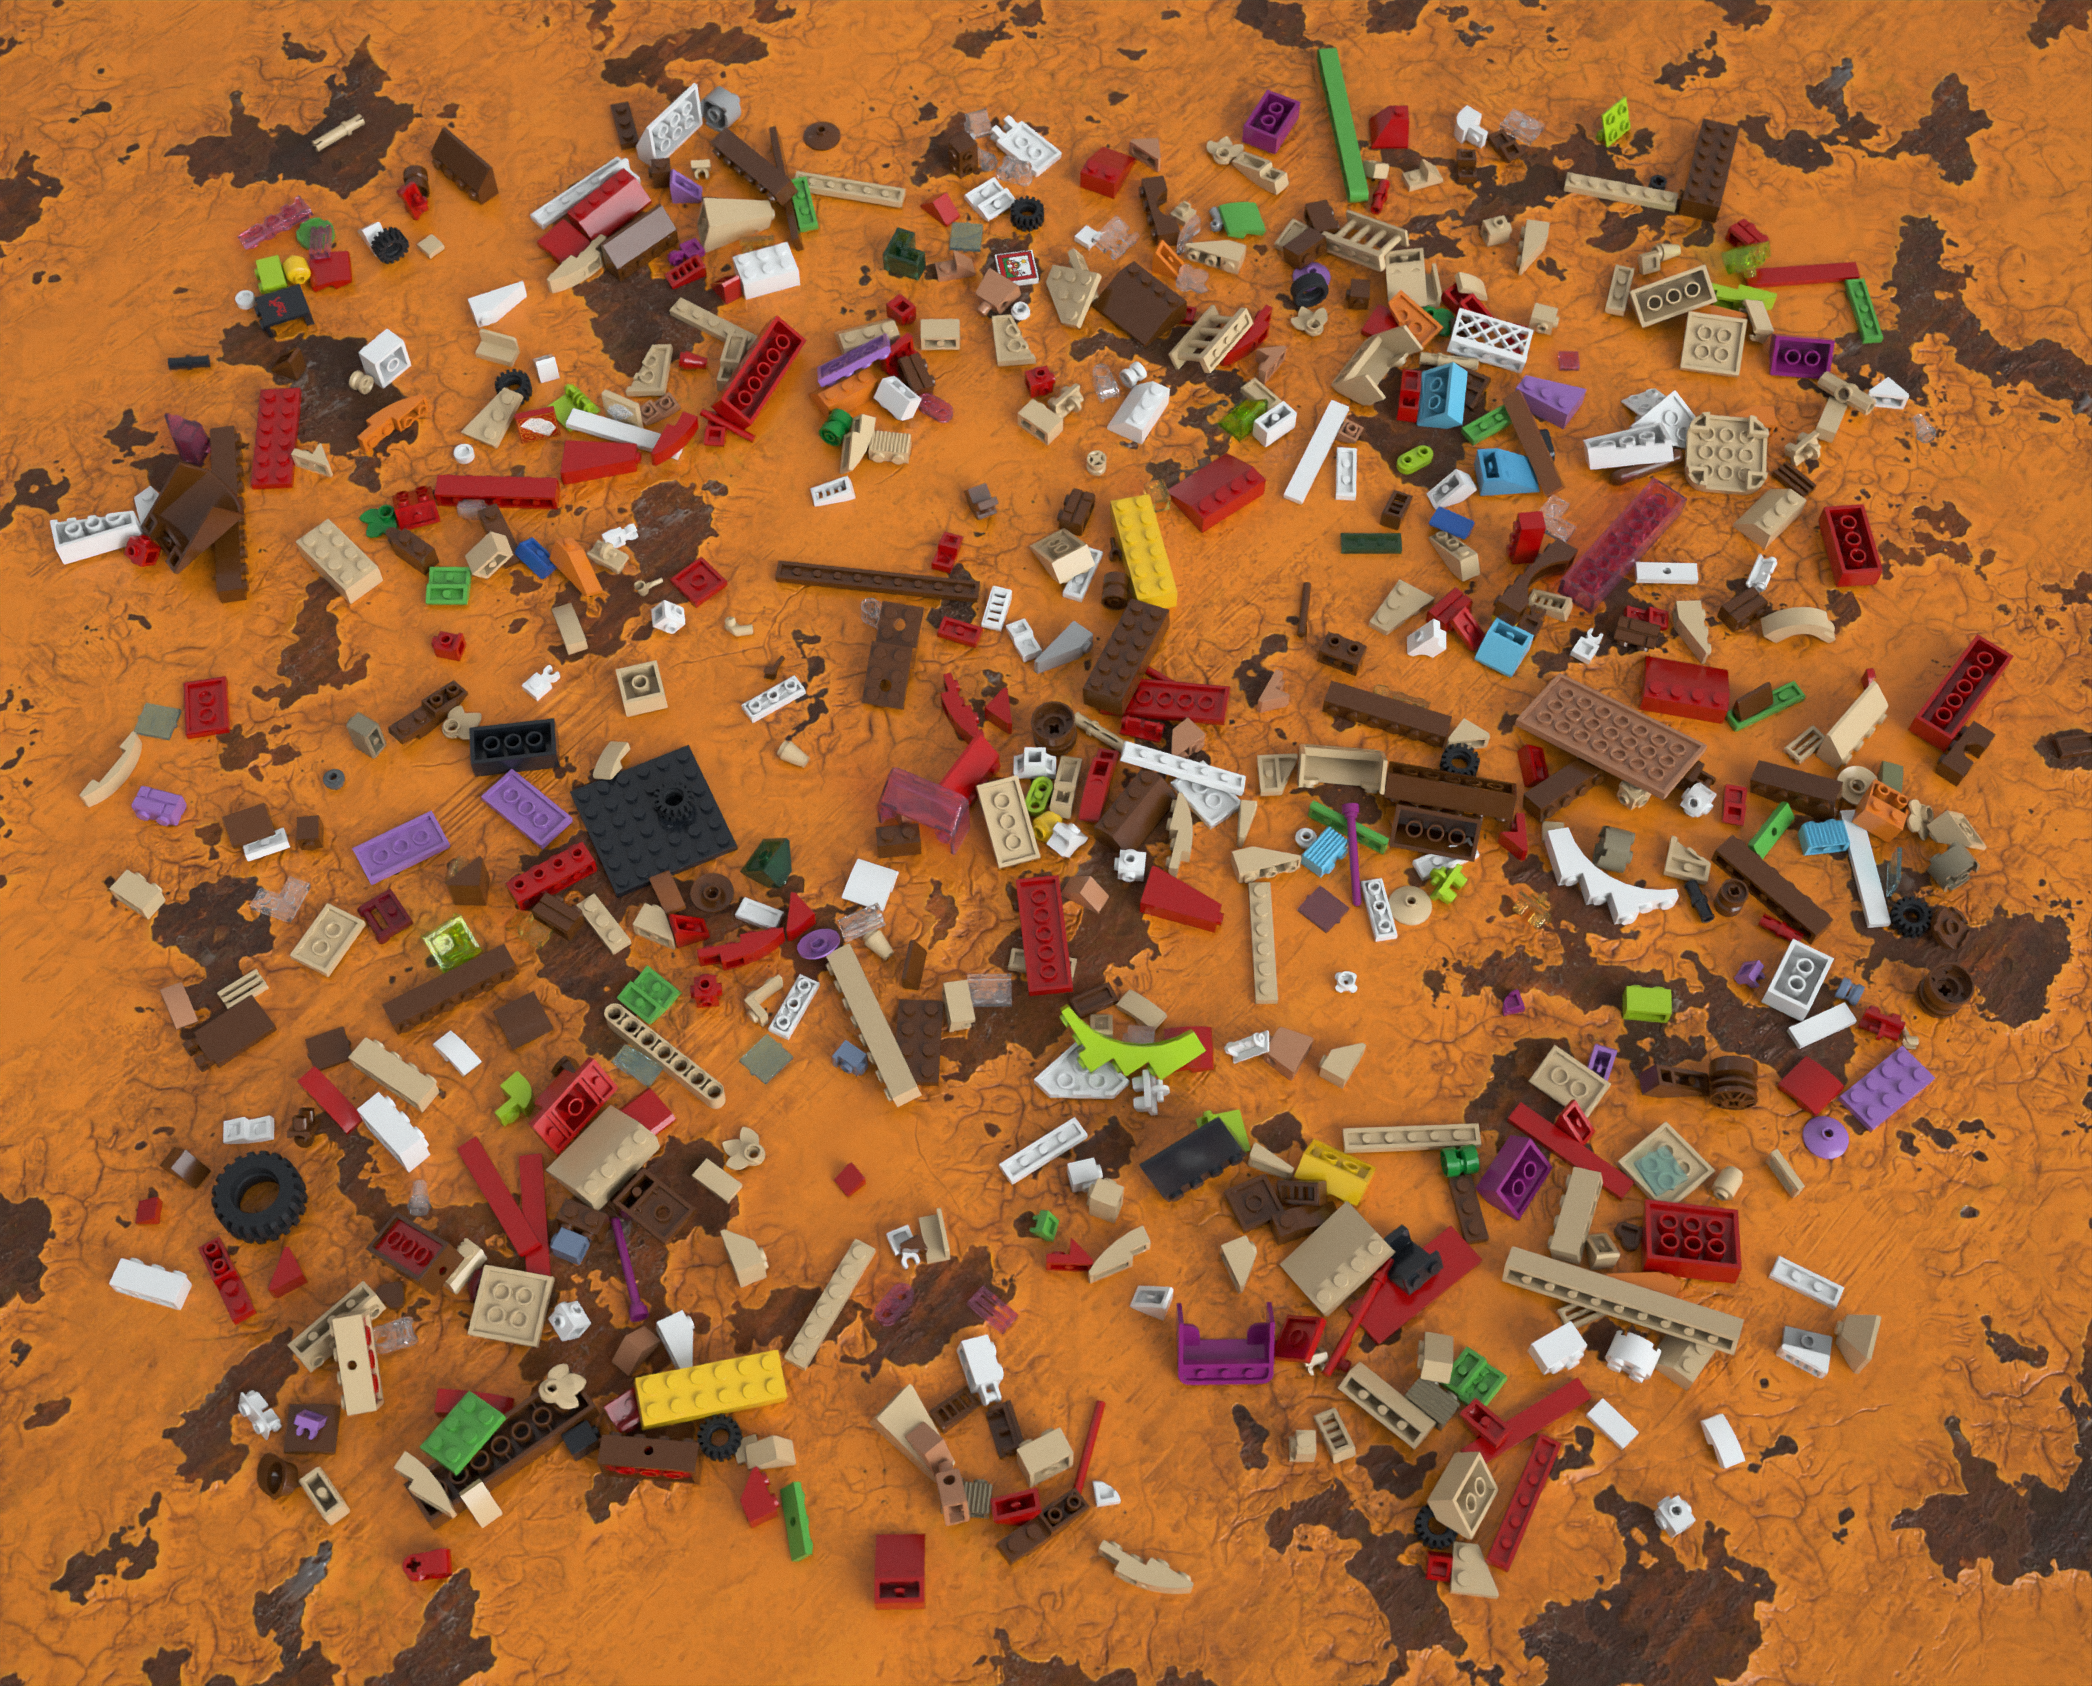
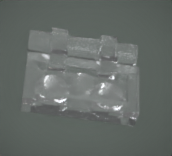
M1116 215L1092 237L1091 242L1104 253L1110 249L1112 251L1110 257L1116 260L1118 257H1122L1126 253L1125 250L1128 247H1132L1140 236L1137 232L1128 235L1127 232L1130 227ZM1119 239L1123 241L1121 245L1116 243Z

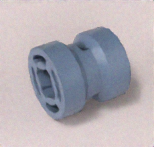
M1844 977L1836 991L1835 997L1846 999L1849 1004L1856 1006L1865 986L1861 984L1855 985L1850 979Z

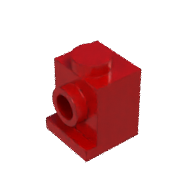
M898 294L886 304L887 317L892 318L902 327L906 324L911 325L915 321L916 306L903 295Z
M440 631L438 636H434L431 643L436 657L455 661L461 660L467 645L463 633L453 634Z

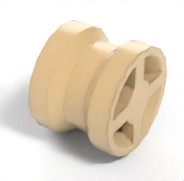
M356 370L349 380V387L354 390L358 389L364 395L371 391L374 384L372 376L364 375L359 370Z
M1095 450L1088 454V473L1099 476L1106 471V455L1103 452Z

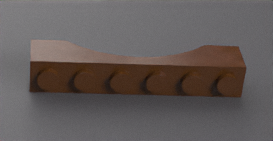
M1558 538L1552 544L1549 543L1544 549L1543 554L1539 553L1533 564H1528L1524 573L1516 577L1514 584H1509L1502 596L1498 595L1493 604L1495 609L1492 615L1514 627L1524 616L1527 609L1529 587L1543 578L1563 575L1573 565L1578 550Z

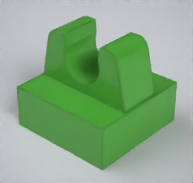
M1040 1210L1039 1215L1033 1216V1220L1037 1223L1036 1228L1032 1227L1029 1231L1035 1236L1042 1237L1045 1241L1054 1242L1059 1220L1048 1210Z

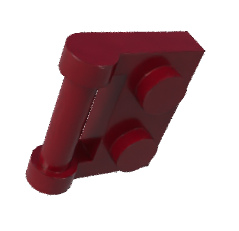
M391 888L357 909L359 915L365 918L375 933V939L379 944L388 942L390 937L414 924ZM377 909L389 926L384 930L381 928L371 913L372 910Z

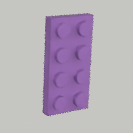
M884 333L817 367L818 382L821 387L825 385L831 386L837 382V379L843 376L849 377L855 370L867 368L873 361L877 359L883 360L888 357L889 353H891L888 335Z
M513 769L481 796L483 802L542 850L573 822L570 815Z
M431 810L352 849L370 884L373 885L451 846Z
M1901 1046L1838 1098V1101L1871 1133L1928 1086L1935 1077L1909 1051Z

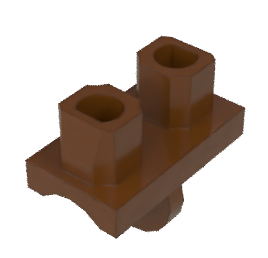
M302 1107L299 1109V1114L294 1115L292 1118L293 1125L287 1131V1138L294 1137L295 1143L299 1147L308 1148L315 1141L314 1133L321 1126V1118H315V1108Z

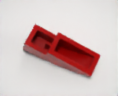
M1456 283L1441 295V301L1456 316L1459 308L1494 318L1473 292L1470 295L1458 292ZM1479 323L1483 330L1490 328L1488 323Z
M1402 369L1396 420L1416 423L1422 371Z
M683 411L675 426L667 423L651 452L653 466L667 461L687 445L699 429L698 416Z
M315 1066L297 1080L300 1087L316 1102L318 1107L347 1135L363 1121L357 1109Z
M438 1388L434 1410L437 1417L445 1418L468 1391ZM470 1391L502 1414L507 1413L514 1407V1398Z

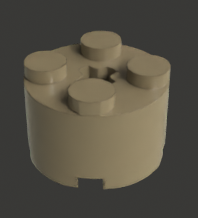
M1603 825L1598 837H1601L1599 843L1595 844L1593 864L1601 869L1624 873L1626 863L1630 864L1633 857V851H1630V847L1634 843L1635 833Z
M1956 841L1942 855L1937 853L1929 860L1931 865L1927 871L1942 890L1947 892V888L1950 891L1954 890L1971 878L1969 873L1972 870L1976 873L1980 868V864L1963 844Z

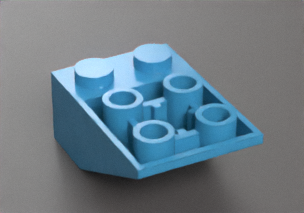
M1498 448L1477 449L1474 467L1480 496L1540 491L1537 476L1527 456Z

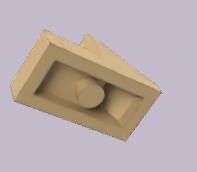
M1421 159L1419 169L1402 173V180L1409 192L1443 182V178L1436 166L1424 159Z
M321 443L318 444L313 454L307 450L302 451L296 448L293 450L291 455L295 466L328 477L333 476Z

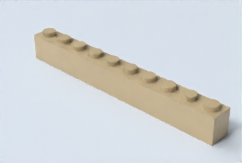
M1512 1246L1502 1277L1504 1282L1732 1355L1735 1354L1744 1319L1514 1246Z

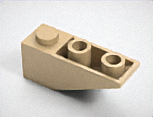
M1527 219L1525 227H1521L1520 238H1523V241L1519 242L1518 252H1521V255L1517 256L1516 267H1519L1518 275H1522L1544 251L1550 222Z
M1230 240L1186 243L1184 258L1238 274L1245 259L1247 245Z
M1439 531L1435 535L1428 537L1451 573L1461 581L1480 574L1478 553L1455 536L1445 531Z
M1701 600L1676 601L1672 610L1674 629L1701 664H1705L1708 655L1711 654V644L1707 642L1708 626L1704 624L1705 609H1702Z
M1252 846L1232 851L1230 862L1239 884L1243 882L1251 883L1263 877L1271 878L1283 872H1294L1300 868L1302 858L1301 855Z

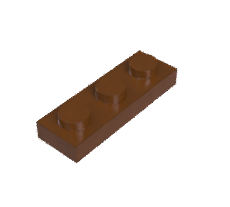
M629 102L610 105L621 149L635 148L639 139Z
M1471 1174L1449 1178L1448 1185L1463 1239L1469 1245L1488 1241L1489 1236Z

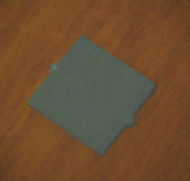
M952 222L949 250L980 252L983 224Z
M146 703L141 715L138 716L139 720L134 732L138 735L170 740L174 729L178 727L177 722L182 711L181 709Z
M1897 847L1887 864L1886 897L1892 896L1901 881V847Z
M766 1034L739 1061L750 1071L751 1075H755L766 1085L793 1059V1056L783 1048L782 1043L778 1044Z
M1666 1146L1654 1152H1648L1647 1156L1634 1162V1166L1656 1197L1668 1190L1673 1191L1677 1185L1688 1180L1687 1175Z

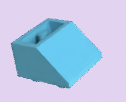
M1496 618L1489 628L1474 660L1511 678L1529 651L1534 635L1517 626L1512 627L1501 619Z

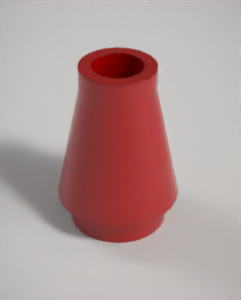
M689 351L680 352L679 367L683 368V370L706 369L708 358Z

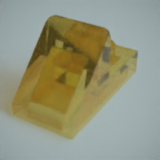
M517 911L504 927L507 931L541 950L553 934L552 929L534 919L531 911Z

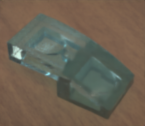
M626 1044L611 1061V1063L627 1075L631 1074L647 1087L651 1086L663 1070L661 1066Z

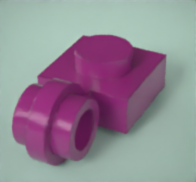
M693 238L679 244L680 251H671L668 254V262L676 267L683 263L684 257L688 260L697 254L700 257L705 256V250L698 240Z

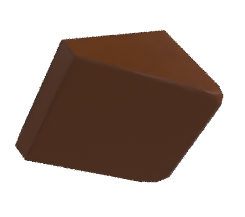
M917 1234L900 1243L898 1251L925 1254L928 1248L922 1236Z

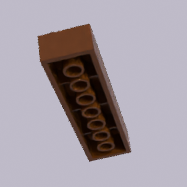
M547 1388L550 1392L555 1391L553 1388ZM582 1389L575 1395L579 1405L572 1409L560 1408L555 1402H544L539 1396V1391L504 1414L506 1420L457 1476L437 1461L430 1465L427 1469H429L445 1490L456 1515L468 1508L459 1492L480 1478L488 1492H491L562 1442L563 1438L561 1435L585 1420L589 1423L600 1414L585 1390ZM407 1481L404 1484L434 1531L452 1519L450 1516L414 1496L408 1489L412 1483L411 1481Z

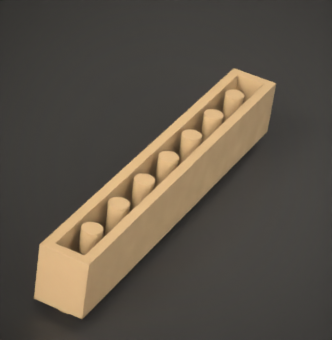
M850 943L834 950L826 956L829 963L825 965L830 975L835 974L837 978L834 984L838 992H843L845 998L842 999L847 1011L852 1010L853 1016L850 1019L855 1029L860 1028L862 1032L858 1036L863 1046L868 1045L870 1049L867 1055L871 1064H877L878 1070L875 1073L880 1083L885 1082L887 1086L884 1092L889 1102L894 1100L896 1106L899 1107L921 1096V1092Z

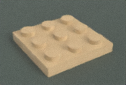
M1689 311L1679 370L1738 378L1747 319Z
M1664 1122L1616 1164L1630 1179L1635 1181L1634 1184L1650 1200L1680 1203L1715 1172L1667 1122Z
M484 1265L467 1335L538 1348L555 1278Z

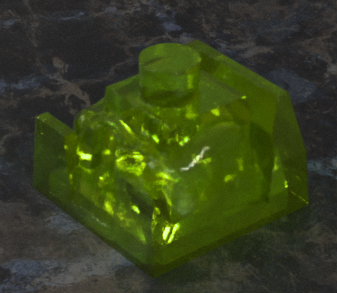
M1770 241L1736 247L1721 253L1728 275L1744 271L1745 278L1757 276L1755 269L1762 266L1766 258L1771 257Z
M454 913L452 918L439 925L434 931H428L420 936L443 974L482 952L463 917L457 913Z

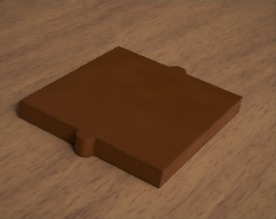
M343 1026L305 1039L309 1051L307 1056L311 1059L313 1067L315 1066L319 1071L350 1061L348 1057L352 1053L350 1049L351 1042L347 1039Z

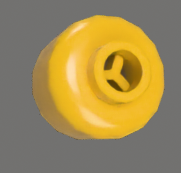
M289 256L282 265L287 280L292 284H303L311 275L308 264L303 257Z
M1046 811L1035 818L1032 822L1035 838L1047 843L1054 832L1053 828L1057 822L1063 823L1060 815L1052 811Z

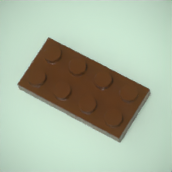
M899 999L896 1041L917 1085L939 1086L943 1001Z

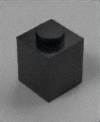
M587 1420L561 1435L575 1461L600 1448L598 1439L602 1436L596 1425L590 1426Z

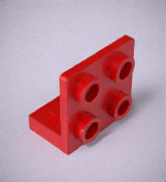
M419 486L409 492L399 491L392 496L395 514L401 531L404 528L411 530L441 522L431 486Z

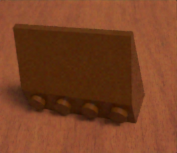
M1135 261L1120 270L1093 303V308L1144 347L1187 317V301Z

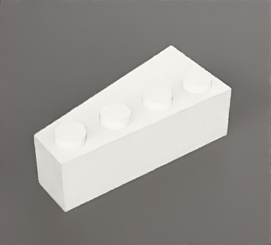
M1662 422L1583 440L1585 459L1590 470L1674 461L1672 439Z
M134 511L108 513L105 517L91 515L88 516V519L77 520L76 517L67 518V521L58 522L57 519L50 520L55 548L64 565L126 547L130 537L143 535Z

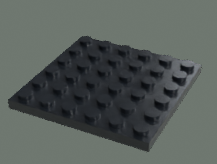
M689 745L618 772L612 780L601 779L570 791L617 898L651 885L650 877L667 870L673 876L738 850L737 844ZM669 780H673L674 784H676V780H680L681 785L685 782L687 787L691 788L693 794L692 813L688 812L689 816L687 818L683 815V820L681 821L675 818V822H671L670 817L668 821L664 820V816L661 818L655 807L654 793L655 791L658 792L657 787L663 788L662 783L664 782L667 785L670 784ZM671 796L666 800V804L669 806H676L682 802L680 796Z

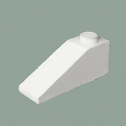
M521 281L469 298L470 310L478 328L497 322L527 297L524 283Z
M683 1310L658 1321L656 1324V1330L676 1370L693 1366V1329L695 1326L689 1315L685 1316Z

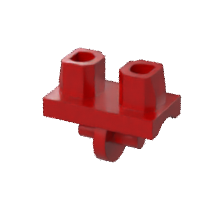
M411 181L407 186L402 185L396 191L398 197L402 198L405 204L404 208L410 213L413 220L418 221L421 214L429 210L427 206L428 200L425 196L421 195L415 182Z
M1870 1005L1868 1009L1866 1008L1858 1028L1874 1033L1875 1040L1880 1041L1883 1036L1897 1042L1906 1023L1901 1021V1016L1895 1013L1889 1014V1016L1881 1014V1010L1873 1005Z

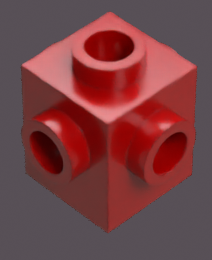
M1047 365L1025 371V386L1031 398L1053 392L1055 376L1053 372L1049 371Z
M147 535L133 536L127 542L124 555L131 559L132 563L140 567L156 565L161 547Z
M702 974L694 977V985H690L691 999L695 998L697 1008L720 1006L719 996H723L722 983H718L716 975Z

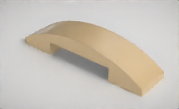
M132 731L121 744L120 749L123 755L100 782L92 779L79 796L85 806H94L108 798L131 775L142 750V742L136 732Z

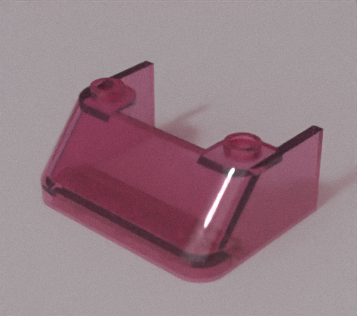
M893 767L890 770L877 805L879 823L883 824L886 818H895L897 814L903 815L933 828L937 836L936 838L942 843H950L951 854L955 855L970 829L968 800L957 792L903 769Z

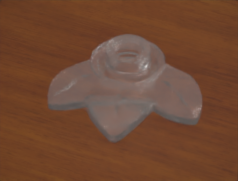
M1184 264L1179 268L1176 286L1182 291H1189L1191 289L1196 293H1205L1208 291V288L1204 283L1208 280L1209 274L1203 269L1194 270L1190 264Z

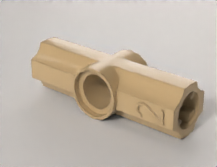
M1828 371L1818 381L1817 387L1834 396L1838 402L1846 403L1865 415H1868L1876 405V399L1859 390L1858 386L1853 383H1847ZM1845 389L1849 392L1848 397L1845 395Z

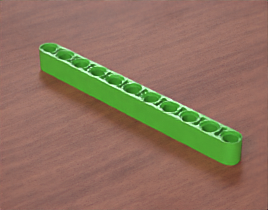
M1337 48L1317 49V62L1348 203L1367 202L1368 186Z

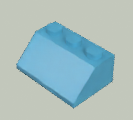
M1451 362L1422 372L1417 415L1418 426L1449 429L1462 425L1468 373L1466 370Z

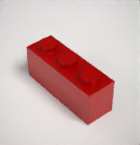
M1542 511L1518 513L1516 521H1513V533H1510V543L1506 546L1507 557L1511 558L1512 565L1533 563L1537 557L1546 530Z

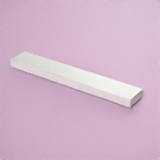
M617 156L530 214L531 220L542 229L548 227L599 187L598 177L620 162L621 159Z
M1333 400L1330 401L1284 493L1285 499L1300 505L1303 504L1349 411V406Z
M575 408L572 409L566 422L567 428L618 443H636L638 449L652 452L661 436L660 433ZM683 448L671 458L678 460Z
M1124 741L1120 761L1242 796L1246 779L1244 775Z
M1855 810L1840 811L1838 814L1839 819L1844 820L1850 840L1847 850L1867 927L1890 926L1891 921L1867 830L1852 823Z

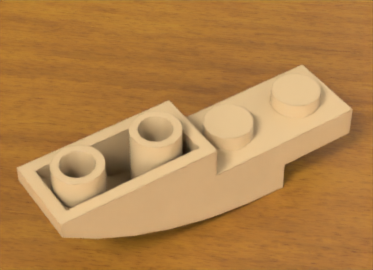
M600 234L577 258L570 255L547 278L549 292L553 294L571 288L596 273L603 266V254L600 243L605 241L607 237Z
M1180 792L1178 793L1177 800L1173 799L1170 812H1173V817L1168 818L1166 830L1169 831V839H1171L1170 850L1173 853L1172 857H1167L1165 869H1169L1168 874L1177 878L1180 862L1190 861L1193 838L1190 809L1183 793Z
M1103 1540L1098 1548L1100 1556L1117 1565L1114 1576L1127 1583L1150 1591L1169 1594L1190 1593L1193 1589L1194 1583L1191 1582V1578L1181 1571L1176 1573L1169 1568L1170 1565L1160 1558L1155 1560L1151 1557L1147 1565H1144V1561L1135 1554H1126L1122 1551L1123 1548L1114 1541L1108 1543Z

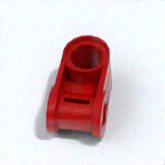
M440 1548L429 1552L408 1555L402 1564L403 1571L409 1580L413 1582L450 1577L453 1574L451 1550ZM418 1563L419 1567H417L416 1572H412L411 1569L414 1568V1564Z

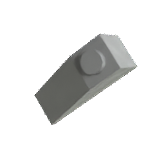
M1073 621L1034 661V672L1037 674L1077 660L1084 653H1089L1093 647V633Z

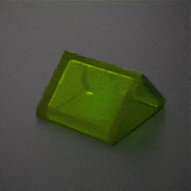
M1244 400L1220 420L1218 425L1238 441H1242L1253 431L1254 420L1267 412L1268 400Z

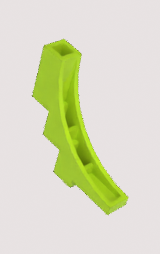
M1068 1004L1060 1008L1062 1015L1059 1017L1066 1027H1072L1075 1032L1072 1034V1037L1078 1046L1083 1044V1047L1077 1050L1079 1057L1076 1059L1083 1070L1088 1068L1090 1073L1114 1058V1061L1111 1063L1118 1074L1123 1072L1125 1076H1128L1149 1062L1150 1064L1146 1067L1153 1077L1157 1075L1162 1080L1206 1051L1192 1029L1160 1042H1123L1107 1037L1092 1029L1076 1015Z

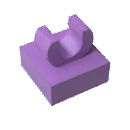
M1759 960L1744 962L1734 980L1738 984L1747 983L1749 987L1757 988L1760 985L1756 982V979L1765 978L1761 972L1764 965Z
M304 1409L296 1415L294 1424L299 1425L296 1431L297 1435L303 1434L304 1428L310 1430L309 1439L312 1440L316 1437L318 1430L325 1426L327 1416Z

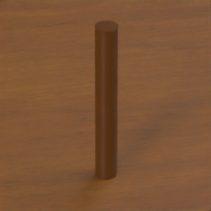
M1309 582L1303 583L1298 637H1305L1311 592V583Z

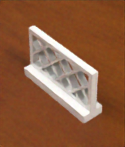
M1459 308L1447 352L1468 358H1479L1480 362L1521 374L1527 360V353L1534 330ZM1461 315L1469 317L1472 322L1464 324ZM1479 323H1488L1490 328L1483 330ZM1475 326L1479 332L1472 335L1468 328ZM1501 327L1505 328L1509 333L1501 335L1498 329ZM1463 330L1467 337L1457 336L1456 333ZM1493 331L1497 338L1490 340L1487 333ZM1522 333L1528 336L1527 339L1520 341L1516 334ZM1482 336L1486 343L1477 342L1475 338ZM1512 337L1516 343L1509 346L1505 339ZM1501 342L1504 349L1497 348L1494 344ZM1519 347L1523 355L1514 353L1512 349Z

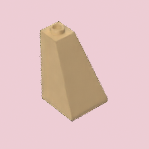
M703 198L697 228L701 246L704 248L705 253L768 229L771 220H774L775 211L771 208L770 201Z
M908 1384L901 1388L869 1424L935 1483L936 1477L911 1447L905 1436L922 1422L930 1426L938 1435L940 1434L914 1387Z

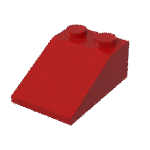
M1106 147L1100 148L1088 158L1080 171V187L1114 199L1137 158Z

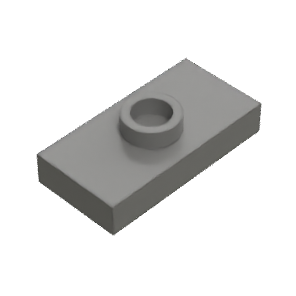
M1785 1326L1783 1328L1781 1345L1788 1344L1830 1356L1832 1337Z

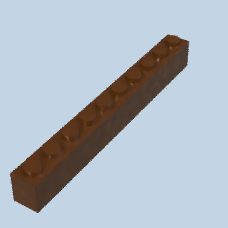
M234 425L210 429L212 472L233 490L245 509V500L242 497L245 488L243 481H241V477H244L243 466L240 465V461H243V453L239 445H242L241 434L237 433ZM245 514L215 541L216 586L222 603L247 600V591H250L249 582L246 579L249 569L245 562V558H248V551L246 546H244V542L247 541V534L245 529H243V525H246Z

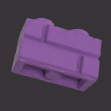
M146 786L140 787L137 797H135L132 803V809L139 819L144 821L149 819L156 820L157 823L163 826H168V824L178 825L181 815H183L187 807L181 795Z

